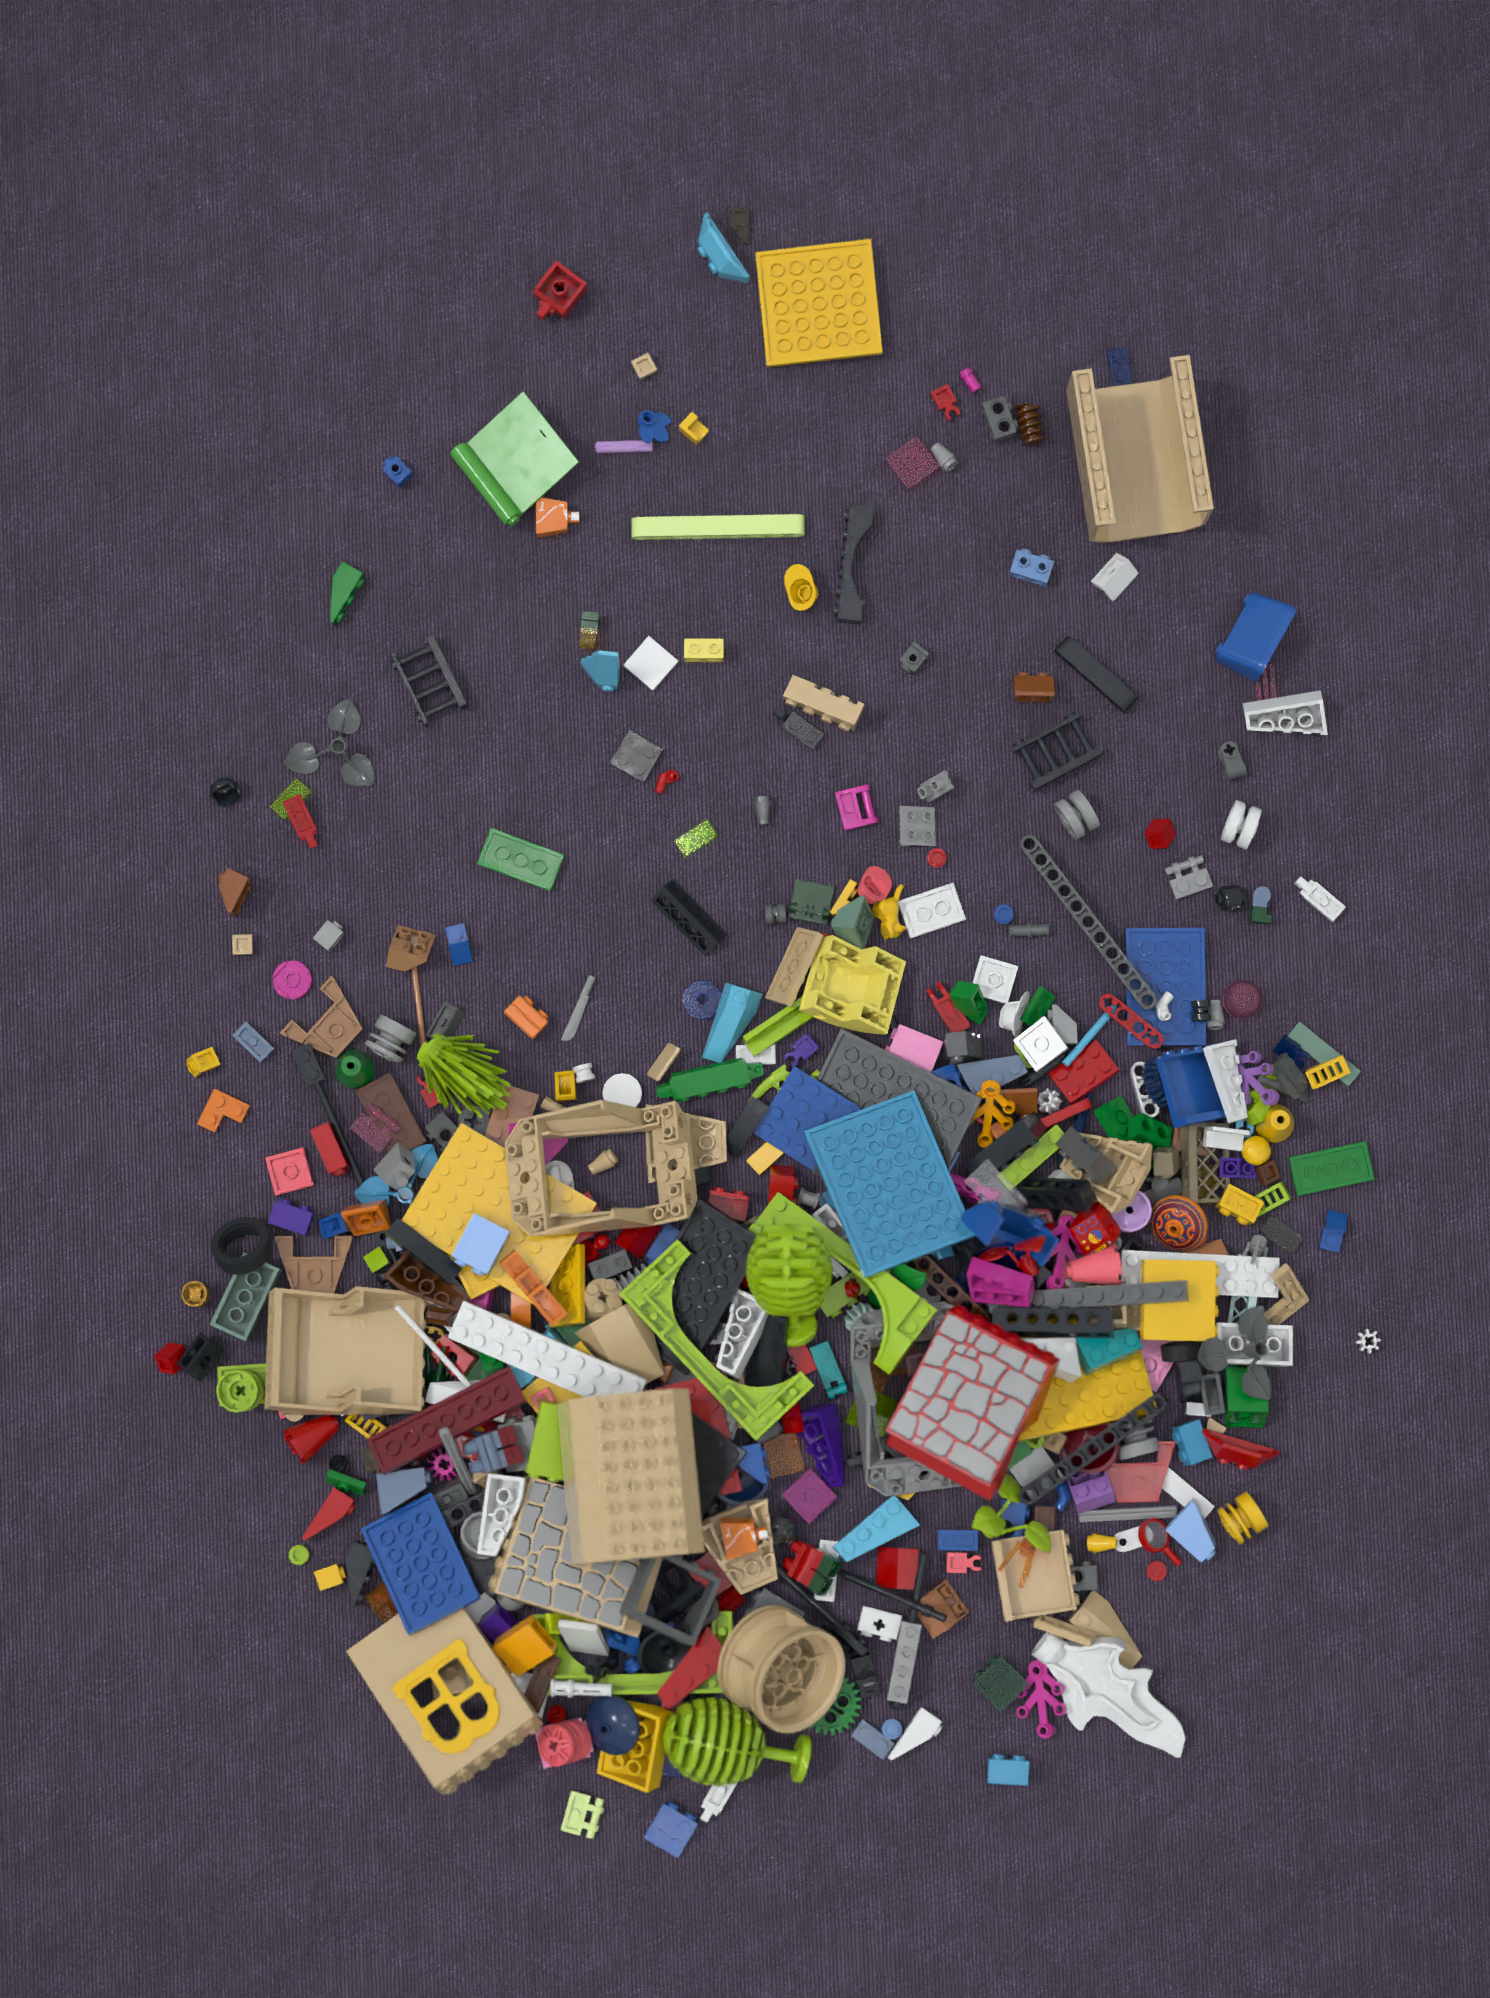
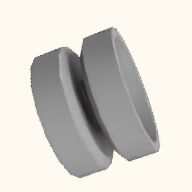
M1077 789L1069 794V802L1061 799L1054 803V808L1062 824L1075 840L1085 835V828L1092 831L1100 826L1093 808L1085 796Z
M483 1512L471 1514L464 1521L460 1533V1546L463 1553L468 1558L478 1562H486L496 1557L477 1554Z

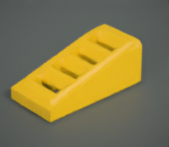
M1340 1055L1308 1068L1305 1073L1314 1090L1350 1074L1351 1071L1344 1056ZM1338 1061L1343 1070L1342 1072H1339L1336 1062ZM1328 1066H1332L1335 1073L1334 1075L1331 1074V1071ZM1324 1068L1327 1078H1324L1321 1069ZM1313 1073H1317L1320 1081L1316 1080Z
M348 1415L345 1419L346 1423L366 1438L375 1435L376 1432L379 1433L387 1429L386 1426L375 1418L368 1419L362 1429L360 1428L364 1422L362 1416L356 1424L353 1422L358 1415ZM372 1423H375L370 1432L367 1433V1430L370 1428Z

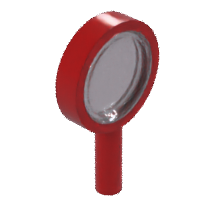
M1156 1518L1143 1521L1138 1529V1538L1142 1547L1150 1553L1163 1551L1176 1566H1179L1182 1560L1168 1546L1170 1536L1165 1531L1166 1525Z

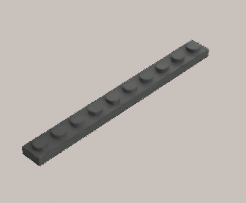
M1188 1281L1036 1290L1030 1308H1038L1039 1306H1048L1050 1308L1067 1306L1070 1309H1078L1080 1306L1095 1308L1101 1306L1189 1301ZM989 1304V1314H993V1308H998L1001 1305ZM1005 1305L1010 1308H1018V1306Z

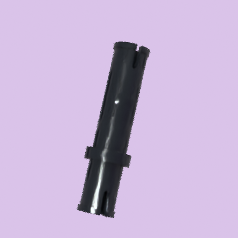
M1068 1046L1066 1051L1040 1071L1036 1072L1033 1068V1071L1019 1079L1021 1084L1029 1080L1024 1085V1088L1027 1089L1037 1081L1045 1079V1075L1062 1064V1061L1070 1052L1066 1055L1065 1053L1071 1048Z

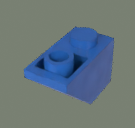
M760 1443L741 1446L742 1449L747 1451V1454L740 1462L739 1468L761 1484H766V1479H770L768 1467H764L763 1459H766L765 1448L761 1447Z

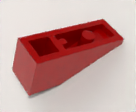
M334 1487L302 1539L308 1540L341 1520L347 1514L350 1516L356 1507L354 1505L355 1499Z

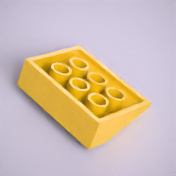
M627 1701L634 1708L639 1719V1739L630 1751L622 1755H610L600 1750L597 1774L648 1793L660 1787L665 1759L663 1735L665 1726L673 1712L655 1705Z

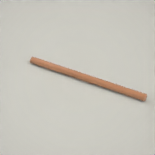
M416 966L411 968L420 1045L422 1046L426 1042Z

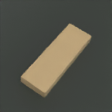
M1039 1615L1033 1626L1088 1647L1093 1644L1097 1636L1092 1631L1047 1615Z

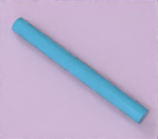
M1111 1004L1110 1007L1113 1009V1010L1111 1011V1013L1114 1014V1012L1116 1011L1117 1007H1114V1006ZM1104 1013L1062 1063L1069 1067L1111 1017Z

